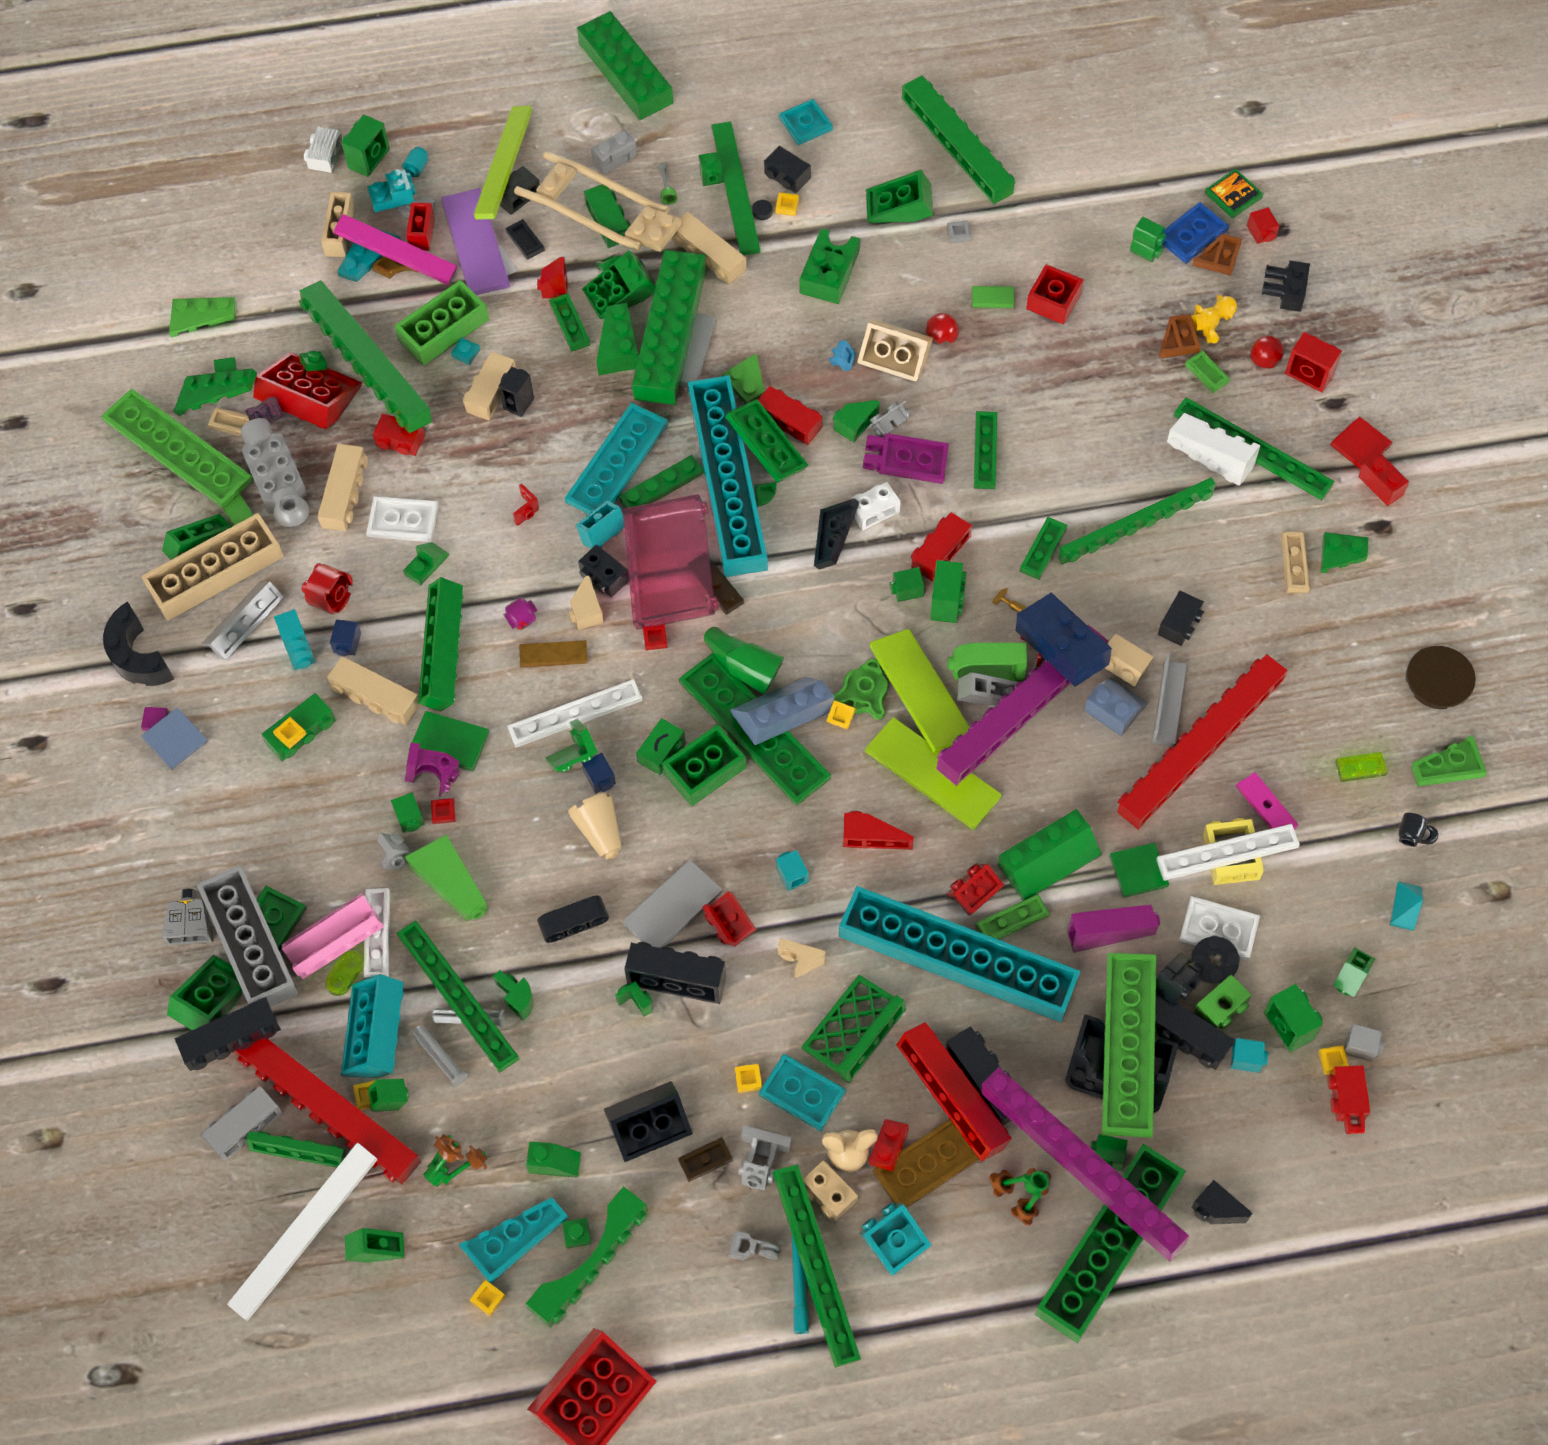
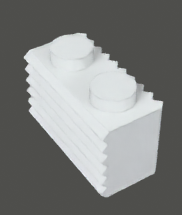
M318 126L315 134H311L310 148L306 149L304 153V160L307 162L308 169L332 173L342 148L340 130Z

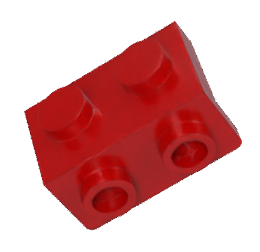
M730 891L712 905L705 904L702 906L706 913L704 914L705 919L710 925H714L718 931L716 935L724 945L736 947L757 930L734 894Z

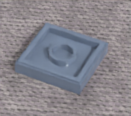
M178 707L142 735L144 741L171 770L207 742V739Z

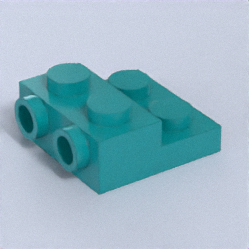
M405 169L393 170L385 174L386 182H375L367 186L374 212L414 202L413 195L416 194L414 183L412 182L410 172L406 173Z
M894 1202L881 1210L883 1215L877 1220L872 1217L863 1223L862 1227L864 1230L859 1233L873 1254L877 1255L883 1266L892 1276L932 1246L904 1204L897 1203L895 1205Z

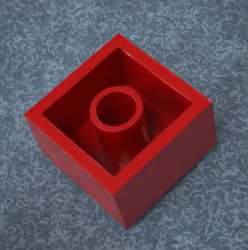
M1045 264L1028 294L1026 309L1064 325L1082 294L1084 279Z
M1303 332L1291 351L1285 374L1323 393L1335 374L1342 350L1318 339L1314 335Z

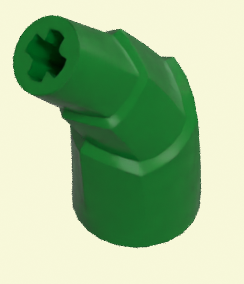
M711 627L704 634L705 643L714 652L715 657L728 668L731 675L763 695L767 693L782 665L783 656L754 643H747L734 636H730L718 627Z

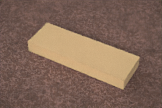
M1282 532L1281 545L1286 593H1309L1310 584L1304 532Z

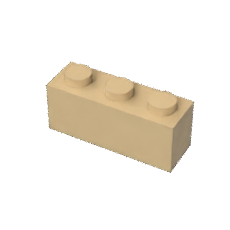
M330 193L321 240L326 257L345 258L347 255L349 240L335 234L334 229L342 214L354 217L355 206L351 193Z
M491 352L488 359L486 358L483 361L479 375L474 377L471 389L463 397L467 413L490 420L501 401L498 386L501 377L509 371L511 366L516 368L514 359Z

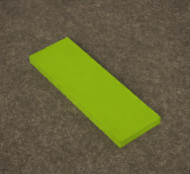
M909 629L870 642L869 647L933 753L951 747L958 735H964L968 732L969 725Z
M893 717L865 748V753L974 831L1000 801L1002 794L973 773L969 774L957 786L954 785L936 769L937 756L941 751L933 753L924 738Z

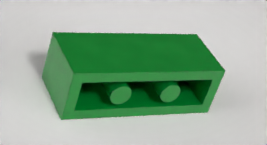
M603 184L584 190L585 204L593 220L624 237L631 224L628 219H624L623 208L621 205H617L614 190H610L609 187ZM601 234L607 248L619 245V243Z
M314 693L261 735L265 744L283 762L286 758L294 756L303 745L312 742L320 732L329 729L336 719L332 710ZM289 717L297 722L307 733L290 749L273 733Z

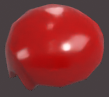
M938 313L927 321L926 334L940 345L946 341L953 343L959 336V327L952 315Z
M1262 336L1252 346L1250 351L1251 360L1262 368H1274L1284 356V345L1273 336Z

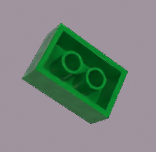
M718 724L663 762L664 775L691 807L746 769V756Z

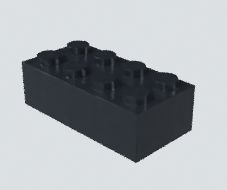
M631 942L624 968L627 984L636 982L642 989L715 1004L721 1003L726 982L725 961L716 956H708V958L698 956L697 953L691 951L677 952L667 946L657 948L652 947L651 944L646 942H638V944Z

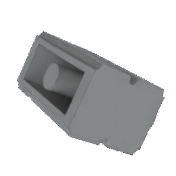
M624 129L592 147V161L598 170L605 175L637 156L636 142Z

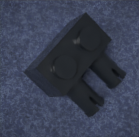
M1289 260L1288 266L1285 268L1267 265L1264 278L1283 280V285L1264 281L1261 295L1280 297V309L1301 312L1306 295L1310 263Z

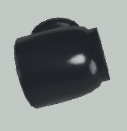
M1408 812L1403 815L1398 836L1399 842L1402 844L1416 847L1418 843L1425 845L1435 843L1439 833L1435 827L1428 825L1429 822L1425 817ZM1426 829L1430 831L1429 837L1422 840Z

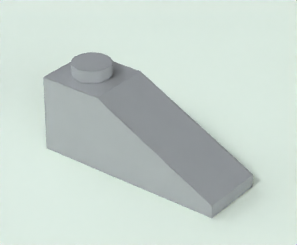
M971 672L958 679L957 700L981 705H998L1002 696L1012 693L1013 688L1018 682Z

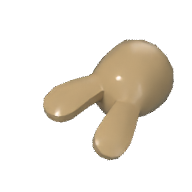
M872 1129L864 1130L860 1133L852 1130H844L838 1133L831 1132L823 1135L822 1143L827 1148V1157L831 1165L840 1172L851 1173L859 1170L867 1162L868 1148L877 1141V1134Z

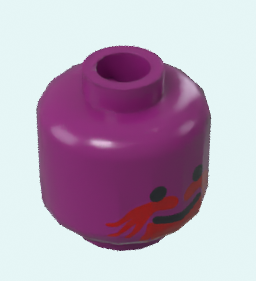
M520 597L505 607L506 613L503 615L512 629L523 630L536 621L535 612L538 610L531 600L527 602L523 597Z

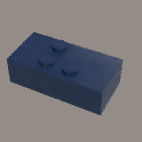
M1052 592L1017 613L1015 631L1074 687L1109 665L1112 648Z

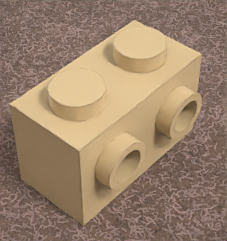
M1115 633L1108 642L1112 650L1110 663L1105 669L1131 685L1136 686L1147 672L1154 657Z
M824 1160L803 1179L809 1200H815L821 1206L819 1210L827 1219L832 1218L837 1222L858 1202V1195Z

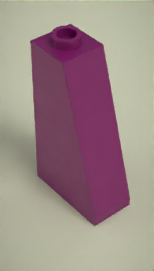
M1152 904L1071 914L1067 933L1073 953L1156 935L1158 926H1160V918L1158 913L1153 911Z

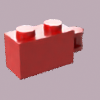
M1364 1065L1334 1066L1330 1075L1327 1076L1328 1089H1332L1333 1098L1330 1101L1331 1112L1335 1113L1336 1121H1344L1346 1134H1364V1120L1371 1113ZM1351 1120H1357L1358 1124H1351Z

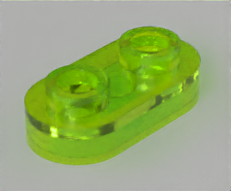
M347 951L340 956L325 980L326 988L330 994L342 996L349 991L364 966L359 953ZM350 963H356L353 968H348ZM338 982H342V983H343L341 987H339V988H336V987H335L336 983H338Z

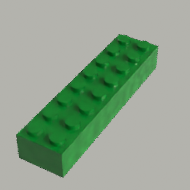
M664 250L632 382L634 400L676 405L707 271L706 259L703 254Z
M1142 1144L1122 1176L1162 1211L1183 1179L1186 1170L1147 1145ZM1104 1204L1038 1305L1035 1316L1078 1344L1144 1239Z

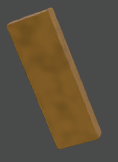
M586 640L519 644L521 668L587 664Z

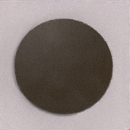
M1430 646L1418 651L1412 657L1406 669V682L1415 695L1414 697L1422 704L1431 708L1443 710L1463 704L1470 697L1475 687L1476 676L1472 664L1463 654L1449 647Z

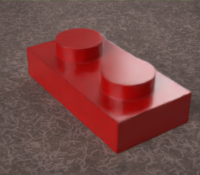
M888 1119L884 1120L869 1158L870 1166L890 1171L894 1170L909 1131L908 1124Z

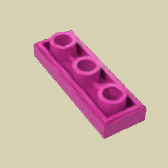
M1256 772L1237 783L1236 788L1270 829L1292 824L1294 830L1298 827L1299 824Z

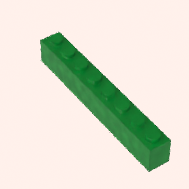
M921 75L902 85L903 101L993 204L1014 194L1015 179L1013 175L1003 168L999 160L995 159L990 149L981 143L978 135L968 128L967 123L961 120L955 109L945 102L942 94H938L930 81H927Z

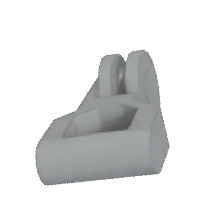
M734 1231L728 1256L745 1261L751 1255H756L758 1245H760L763 1249L759 1251L760 1256L777 1260L779 1257L777 1253H780V1248L774 1243L752 1239L748 1233ZM742 1240L750 1242L749 1250L745 1253L739 1252Z

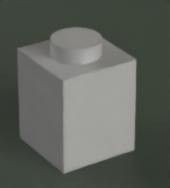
M1353 1024L1348 1031L1345 1053L1373 1062L1376 1055H1381L1384 1041L1380 1040L1382 1032Z

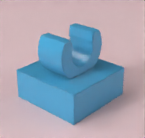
M846 340L839 341L837 348L832 349L834 357L829 358V361L834 366L839 365L843 371L851 370L856 352Z

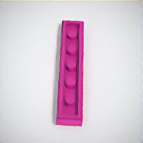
M342 214L334 229L335 234L446 285L449 284L457 268V265L345 214Z

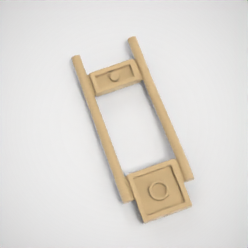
M547 151L544 152L543 159L556 163V166L536 189L537 192L534 193L518 186L514 190L516 195L548 206L609 239L637 251L643 245L661 252L682 225L681 218L668 214V206L651 201L580 163ZM576 171L645 206L625 232L624 237L556 202V199L576 176Z

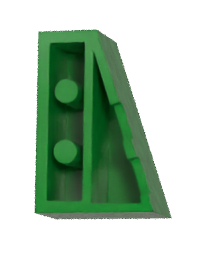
M627 303L606 306L596 361L598 376L636 369L638 351Z

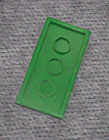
M757 399L728 412L725 416L776 483L808 467L807 462Z

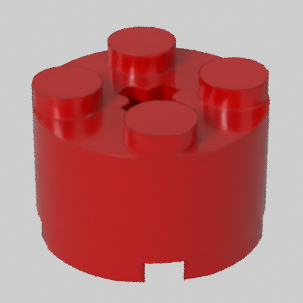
M317 563L309 579L304 581L302 592L305 593V600L308 605L330 614H334L333 612L339 613L349 601L351 593L348 592L349 585H353V580L347 572L326 564Z

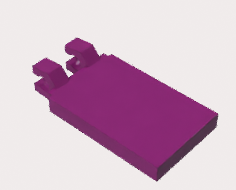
M885 433L884 438L868 435L865 450L871 452L879 451V455L865 453L862 468L872 471L876 469L879 474L943 484L949 443Z

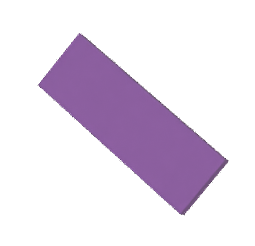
M481 188L441 197L467 287L476 295L510 287L490 219L476 220L474 217V211L482 192Z

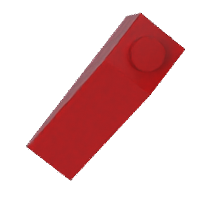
M861 811L844 813L843 847L913 850L914 836L868 813H862Z

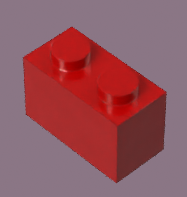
M411 202L406 232L407 242L424 251H430L435 220L432 203Z
M382 413L373 432L376 446L381 449H391L403 455L416 456L425 434L423 427L409 433L405 427H400L396 417Z
M1380 452L1363 463L1358 476L1387 506L1404 495L1409 483Z

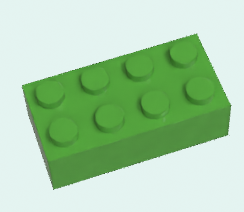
M459 280L394 325L398 341L425 366L456 344L461 337H466L489 321L486 304Z

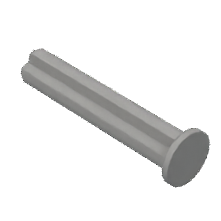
M436 1008L433 1010L432 1018L435 1023L462 1024L452 1009ZM501 1009V1011H485L495 1025L504 1028L505 1009Z
M424 1026L416 1027L412 1032L413 1036L452 1081V1087H457L463 1083L468 1077L467 1072H462Z

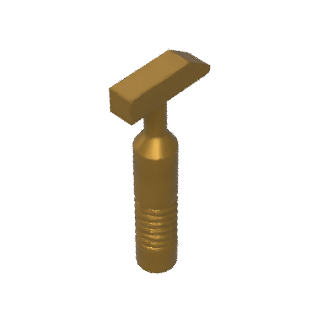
M1008 588L1001 589L992 602L997 606L1000 601H1003L1018 613L1027 608L1015 600L1010 601L1004 597Z

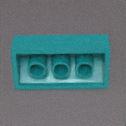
M379 974L352 984L340 1076L380 1078L393 1074L395 1049L398 1043V1025L401 1019L400 1008L403 999V981Z

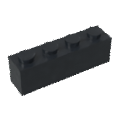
M1155 994V1031L1157 1035L1162 1039L1179 1043L1178 1048L1180 1051L1188 1055L1192 1054L1198 1058L1203 1066L1207 1068L1212 1067L1216 1070L1230 1050L1234 1039L1180 1004H1172L1164 998V995Z
M265 997L174 1039L184 1064L189 1071L203 1069L207 1066V1063L216 1059H225L230 1053L238 1049H247L260 1039H269L281 1029L272 1007Z
M970 1026L949 1039L946 1043V1049L959 1068L964 1071L965 1076L973 1087L978 1090L988 1107L993 1110L994 1115L1002 1126H1004L1011 1120L982 1095V1083L998 1067L1000 1068L998 1065L999 1060L992 1050L988 1051L985 1047V1040L980 1032H975Z

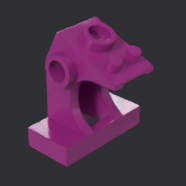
M411 742L405 782L414 783L416 776L423 772H430L435 774L440 780L439 796L441 797L443 792L448 793L451 786L450 782L454 783L460 774L458 770L459 761L444 752L420 749V744Z

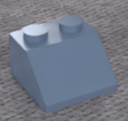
M1109 678L1101 682L1087 698L1084 711L1122 736L1148 702L1114 679Z

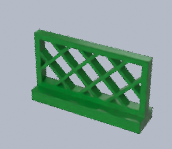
M858 975L801 1048L840 1074L843 1080L850 1083L906 1011L904 999L897 995L894 997L863 976ZM862 984L869 989V995L856 997L855 990ZM885 998L889 1002L885 1007L875 1009L873 999ZM870 1000L872 1010L858 1012L856 1002ZM854 1003L855 1013L841 1015L840 1009L844 1004ZM873 1015V1022L870 1026L860 1027L859 1017ZM856 1018L857 1028L843 1030L842 1020ZM839 1021L841 1031L827 1033L826 1026L830 1022ZM858 1033L859 1040L857 1043L846 1045L845 1035ZM842 1037L843 1046L829 1048L828 1038ZM825 1039L826 1049L815 1051L811 1048L815 1041ZM844 1052L845 1058L838 1066L831 1061L830 1054Z

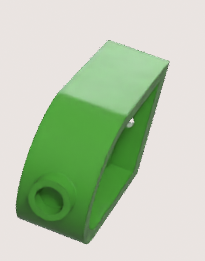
M968 643L955 648L952 652V657H948V670H953V677L956 680L974 672L1006 680L1024 682L1027 667L1026 643Z

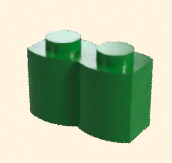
M1142 216L1135 226L1130 252L1150 262H1153L1155 258L1158 259L1164 249L1162 244L1166 239V234H1164L1165 227Z

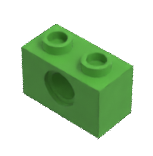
M1230 975L1196 1005L1194 1013L1217 1029L1221 1028L1224 1030L1232 1023L1233 1020L1231 1018L1236 1013L1241 1015L1249 1008L1248 1002L1252 995ZM1219 1002L1227 1003L1230 1008H1221Z

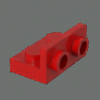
M976 863L966 871L968 875L963 879L959 878L950 885L951 890L946 893L949 898H955L967 915H972L1004 886L988 863L979 865Z

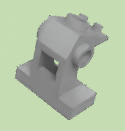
M744 1125L741 1133L742 1141L750 1143L752 1146L748 1160H742L738 1175L742 1176V1185L765 1191L767 1184H772L774 1180L773 1172L776 1169H772L777 1151L789 1154L792 1138ZM755 1156L768 1158L767 1165L753 1164Z

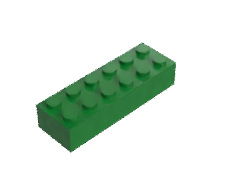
M611 11L577 27L579 45L639 120L674 104L671 85Z

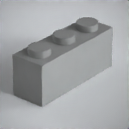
M259 1086L257 1089L250 1090L239 1104L228 1108L221 1119L210 1123L206 1127L205 1132L202 1133V1136L220 1158L226 1162L247 1144L246 1138L249 1131H263L283 1113L263 1088Z

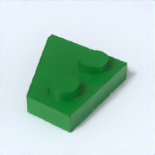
M1324 532L1321 573H1326L1329 569L1338 566L1343 568L1351 563L1357 564L1366 561L1369 538Z

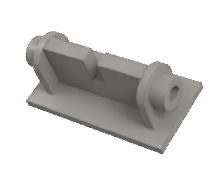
M896 401L887 408L888 412L883 416L881 413L877 414L870 420L872 424L867 427V430L873 427L874 436L884 437L885 433H889L894 429L890 421L897 427L908 420L911 412L908 408L904 409L902 406L906 401L900 404Z

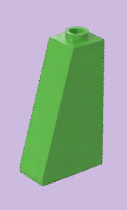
M447 835L405 856L410 870L466 921L478 919L488 911L483 896Z

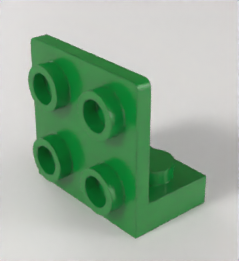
M578 718L569 722L572 728L569 730V733L575 744L546 757L547 763L555 772L568 771L573 767V764L587 762L593 758V755L598 753L588 728Z

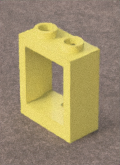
M1237 818L1231 822L1213 821L1205 826L1203 832L1205 845L1215 843L1214 836L1243 832L1246 835L1255 833L1252 819ZM1261 857L1252 859V863L1210 869L1214 885L1260 880L1264 871Z

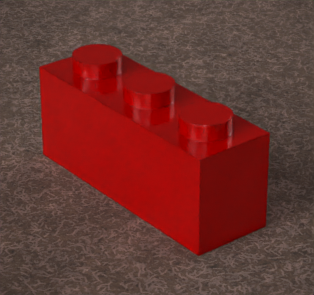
M769 386L758 399L782 431L806 445H809L822 429V415L818 411L809 409L802 402L792 399L780 389Z
M952 512L946 518L942 517L937 524L936 530L933 533H928L924 539V544L920 548L917 547L911 554V568L919 567L921 575L933 582L936 561H951L971 537L972 525Z

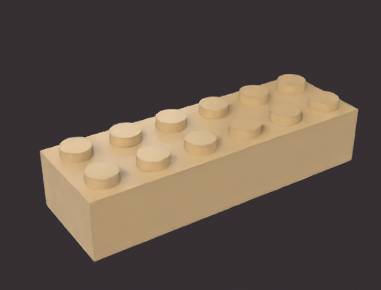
M259 513L142 575L141 578L166 621H169L284 558L279 543Z

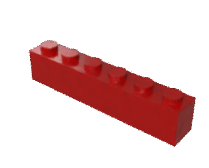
M926 1022L904 1032L896 1046L980 1161L983 1162L1003 1151L1012 1140L1011 1136L994 1115L993 1110L982 1099L978 1090L973 1087L965 1076L964 1071L953 1060L949 1051L939 1041L935 1032L930 1029Z

